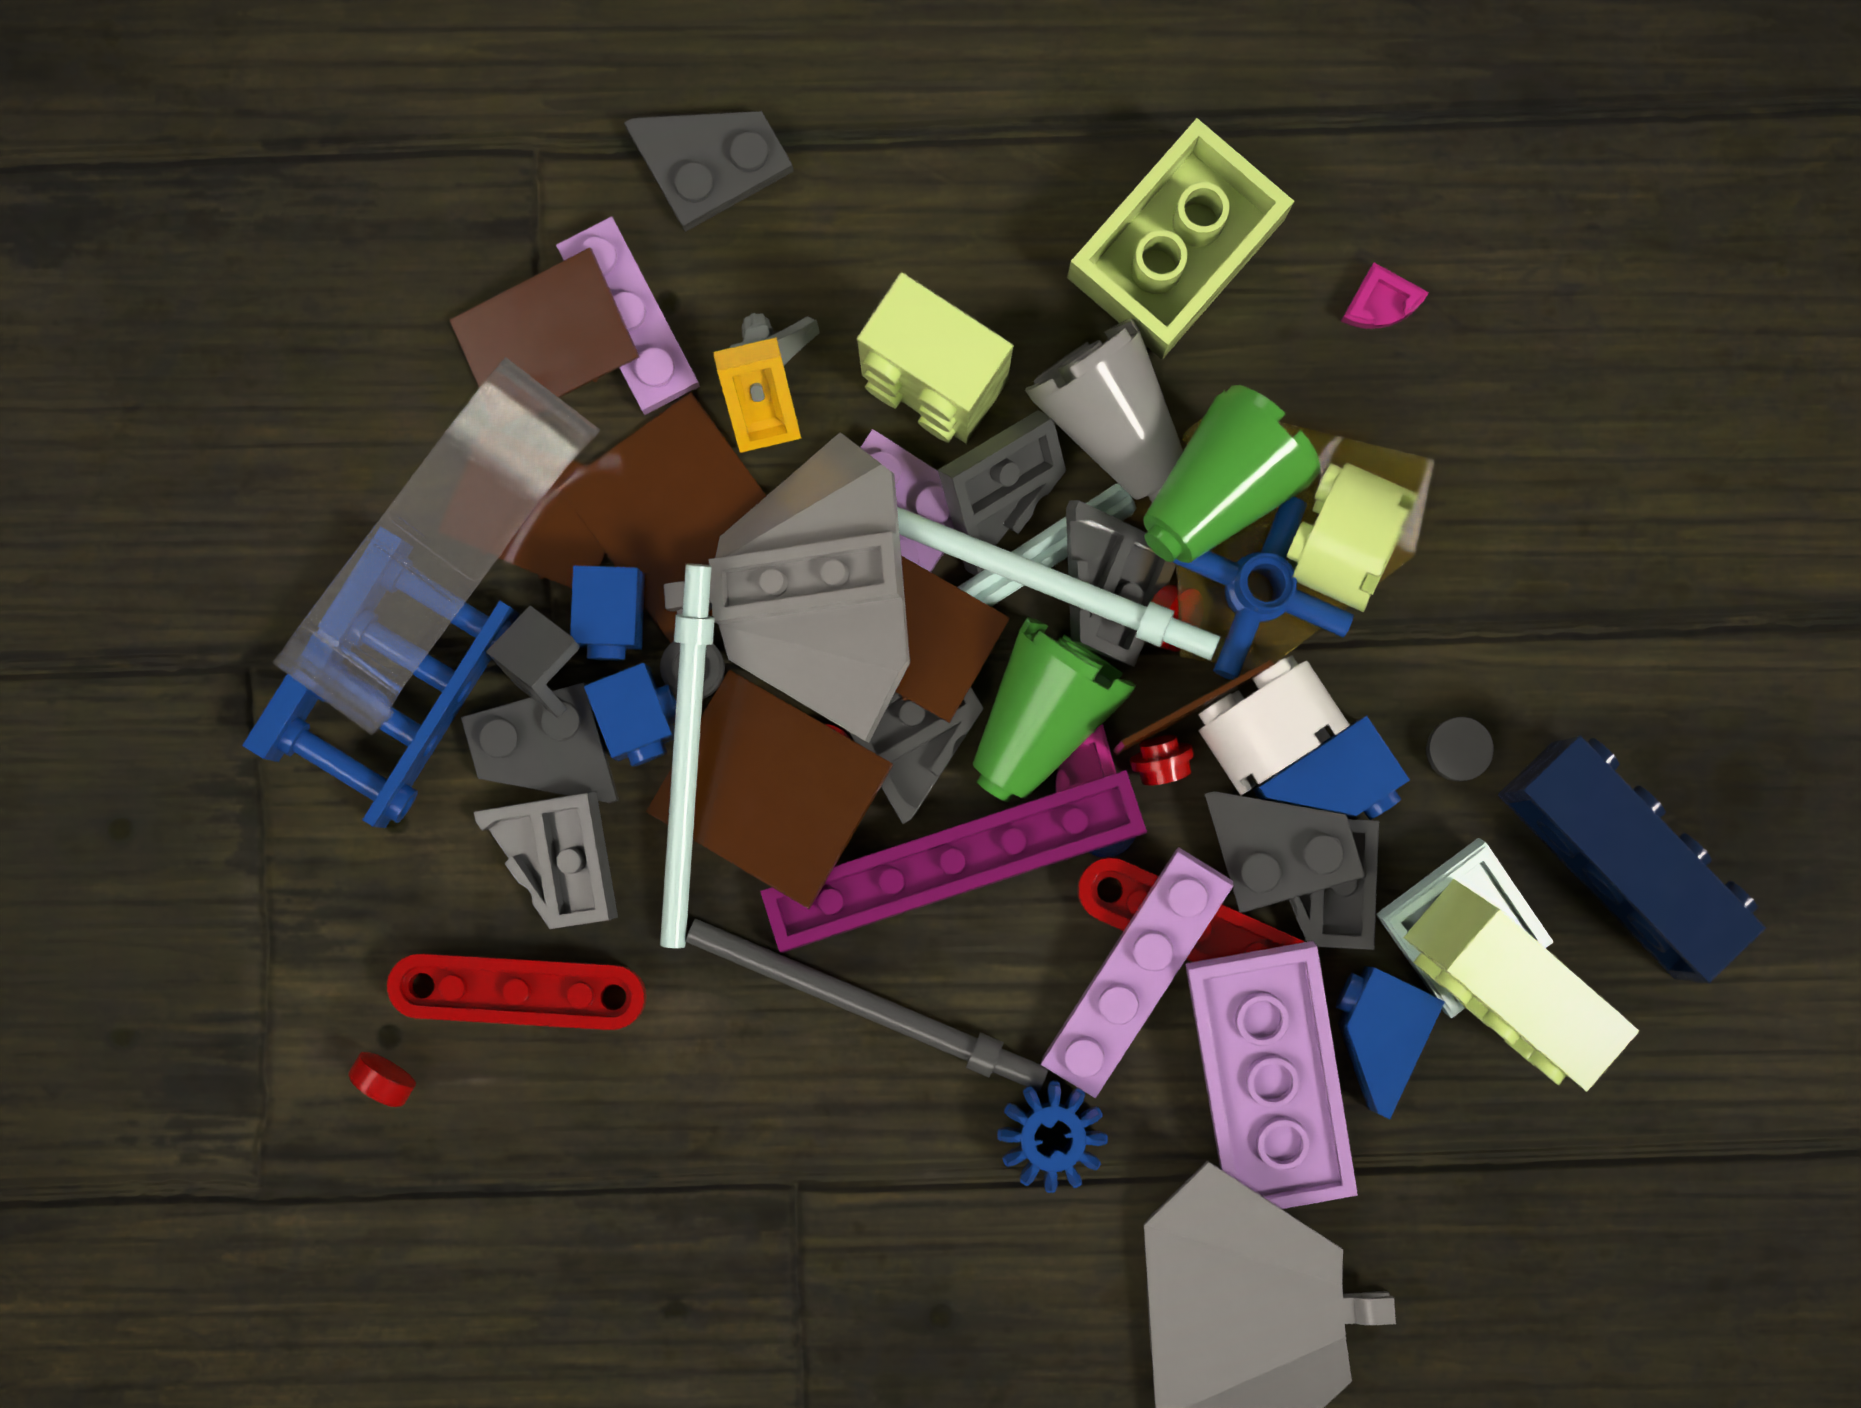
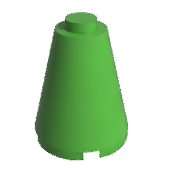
M1233 385L1226 392L1224 390L1215 397L1143 517L1144 525L1148 531L1144 535L1145 541L1163 560L1173 562L1177 559L1184 563L1194 561L1310 487L1311 483L1320 474V461L1309 439L1301 430L1292 438L1278 423L1286 413L1262 394L1245 386Z
M1030 617L1026 618L1019 630L973 761L974 768L981 773L977 783L984 790L1005 802H1009L1013 795L1026 799L1130 697L1136 687L1132 681L1120 680L1123 674L1120 670L1093 651L1072 642L1071 638L1064 634L1056 642L1044 634L1048 625Z

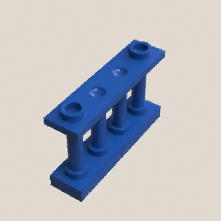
M379 527L242 746L265 760L279 762L283 754L291 756L294 753L298 754L374 801L362 820L373 827L386 828L390 820L399 823L410 810L418 794V791L412 788V785L492 659L486 651L516 621L520 613L499 601L489 617L412 570V561L408 560L407 557L413 547ZM397 590L476 638L456 671L377 623L378 615L374 614L373 611L386 591L391 594ZM364 644L442 692L422 725L343 677L344 670L339 665L352 645L359 648ZM318 699L322 702L328 699L333 700L407 746L406 751L388 779L309 731L310 724L305 720Z

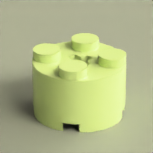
M1348 462L1345 463L1343 468L1330 463L1314 497L1316 502L1312 511L1319 514L1315 525H1310L1304 521L1301 523L1287 554L1288 562L1295 571L1293 577L1297 579V583L1364 612L1370 595H1373L1403 530L1401 528L1408 513L1411 514L1419 494Z

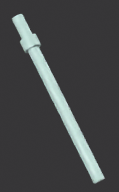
M897 506L899 535L1134 629L1137 631L1136 638L1161 647L1162 643L1166 642L1210 661L1215 653L1220 636L1173 618L1175 611L1151 601L1146 607Z
M686 564L682 614L676 615L674 642L680 643L660 938V945L666 948H684L686 946L706 645L713 644L715 619L708 616L712 566L705 564Z

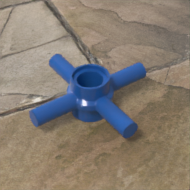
M1293 497L1279 506L1261 552L1248 554L1237 562L1211 551L1206 552L1190 563H1184L1177 559L1172 562L1225 586L1226 602L1236 615L1213 669L1216 674L1224 678L1234 680L1239 677L1260 622L1274 620L1286 612L1342 638L1347 634L1352 624L1354 614L1296 589L1297 579L1293 577L1295 571L1286 560V557L1307 507V503L1297 497ZM1250 573H1259L1270 581L1273 588L1271 602L1260 601L1251 594L1248 587Z

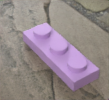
M612 216L556 245L563 260L588 248H592L640 358L620 367V370L644 415L700 387Z

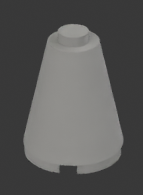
M1128 319L1104 331L1109 340L1103 344L1100 340L1090 345L1086 342L1039 375L1033 381L1035 384L1027 387L1025 391L1030 399L1135 500L1148 496L1151 502H1153L1181 456L1183 449L1140 330L1133 319Z

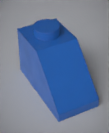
M1365 716L1357 719L1350 726L1321 743V745L1252 790L1258 799L1346 814L1347 817H1354L1364 812L1367 818L1372 820L1402 800L1396 789L1410 781V779L1369 718Z
M1364 966L1361 975L1358 976L1351 973L1341 989L1336 1002V1008L1343 1011L1338 1021V1026L1368 1109L1390 1119L1445 1001L1375 967Z

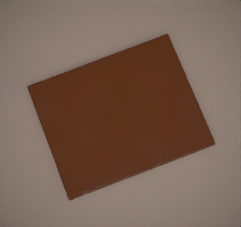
M691 392L558 486L615 567L639 568L645 573L644 607L670 643L674 641L677 611L670 612L665 609L664 584L685 581L686 564L709 565V559H713L716 556L720 536L766 497L763 490ZM712 609L708 612V616H713Z
M728 670L701 716L693 840L810 909L894 764ZM672 768L646 810L647 813L667 825Z

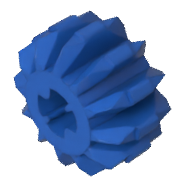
M1049 1081L1047 1086L1048 1102L1040 1103L1038 1095L1032 1086L1025 1087L1023 1094L1031 1109L1025 1113L1012 1103H1008L1004 1108V1112L1009 1118L1020 1123V1128L1003 1127L997 1131L998 1140L1021 1143L1020 1146L1007 1151L1002 1156L1005 1166H1015L1028 1159L1029 1161L1019 1178L1020 1182L1025 1186H1029L1035 1180L1041 1169L1045 1171L1044 1187L1046 1192H1056L1058 1186L1057 1172L1065 1171L1069 1183L1072 1187L1077 1188L1082 1185V1180L1073 1165L1080 1161L1092 1170H1098L1101 1165L1100 1160L1094 1154L1085 1150V1146L1106 1145L1108 1136L1105 1132L1085 1131L1084 1129L1102 1118L1101 1110L1095 1106L1076 1115V1111L1084 1101L1085 1092L1080 1088H1075L1070 1093L1065 1104H1061V1088L1058 1081ZM1058 1120L1064 1122L1068 1126L1062 1129L1064 1136L1069 1138L1067 1145L1063 1149L1053 1145L1047 1152L1040 1150L1037 1146L1042 1144V1140L1039 1135H1035L1037 1128L1041 1124L1052 1128Z

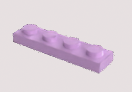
M1177 847L1042 1057L1041 1065L1096 1098L1233 888V880Z

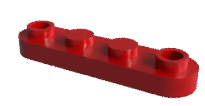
M1100 859L1091 863L1081 874L1077 888L1078 898L1081 906L1090 916L1124 931L1159 876L1121 859ZM1107 877L1116 879L1121 886L1119 898L1110 903L1101 900L1097 893L1098 884ZM1221 904L1186 959L1191 962H1198L1298 944L1304 941Z
M422 953L401 959L392 968L387 980V993L392 1005L401 1014L416 1019L618 1030L631 1025L640 1017L647 999L645 985L636 972L622 965ZM421 973L428 974L434 982V990L427 998L417 995L413 988L415 978ZM612 984L619 985L626 993V1001L619 1009H612L604 1002V991Z

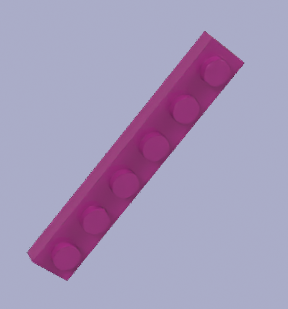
M1127 770L837 865L833 868L810 909L772 887L760 892L778 950L784 953L1145 834L1147 830Z

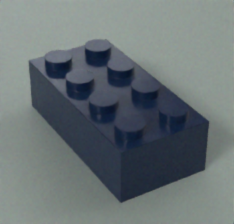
M1581 735L1552 742L1497 795L1674 979L1710 983L1766 929L1753 915L1758 909L1756 903L1736 883L1728 881L1724 885L1707 867L1712 861L1710 855L1695 839L1686 833H1682L1678 837L1661 819L1666 811L1660 802L1639 785L1632 789L1615 772L1620 764L1611 751L1595 738H1591L1587 742Z

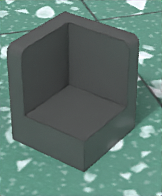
M529 606L486 653L518 688L555 717L559 718L567 710L546 684L578 651L579 645L573 637L532 606Z

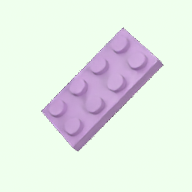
M1314 941L1186 963L1220 1169L1281 1209L1358 1196L1317 945Z

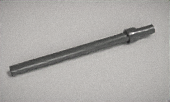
M698 919L694 920L687 935L686 942L965 1060L968 1062L966 1065L967 1069L988 1078L993 1072L1026 1087L1032 1086L1035 1091L1039 1092L1048 1073V1069L1044 1066L1002 1049L1004 1042L981 1032L978 1038Z

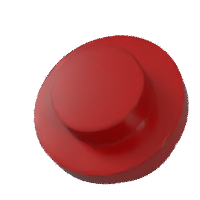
M1164 735L1140 743L1141 752L1130 758L1131 768L1134 772H1139L1143 785H1161L1190 775L1192 771L1189 760L1194 757V752L1191 744L1178 743L1177 736Z

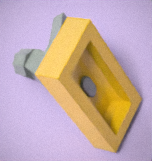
M752 313L744 318L742 324L743 342L733 344L728 349L713 352L740 453L801 439L784 365L819 334L816 320L807 316L771 336L773 329L769 319L763 313Z

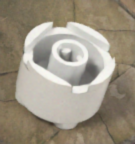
M1293 656L1284 658L1252 679L1259 690L1246 699L1238 690L1233 694L1225 696L1198 714L1205 724L1204 727L1198 730L1240 795L1256 786L1250 774L1253 775L1259 785L1329 739L1330 735L1324 728L1327 724H1329L1335 735L1350 726L1307 660L1298 665Z

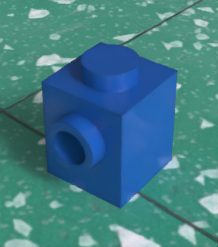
M573 566L570 636L578 643L579 648H587V659L621 661L625 660L626 649L642 650L645 573L639 568Z
M643 662L584 686L611 758L617 761L628 758L631 766L634 767L667 754L664 743L674 739L672 723H675L676 700L668 684L657 687L649 666Z

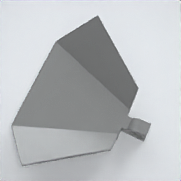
M840 432L720 536L716 556L713 559H709V565L712 566L709 611L712 609V615L715 618L714 622L719 625L728 660L869 743L910 664L895 475ZM684 581L664 584L665 609L670 612L677 611V615L682 614Z
M1209 1161L1201 1166L1143 1224L1155 1408H1324L1352 1382L1345 1324H1396L1394 1297L1389 1296L1388 1291L1343 1294V1249Z

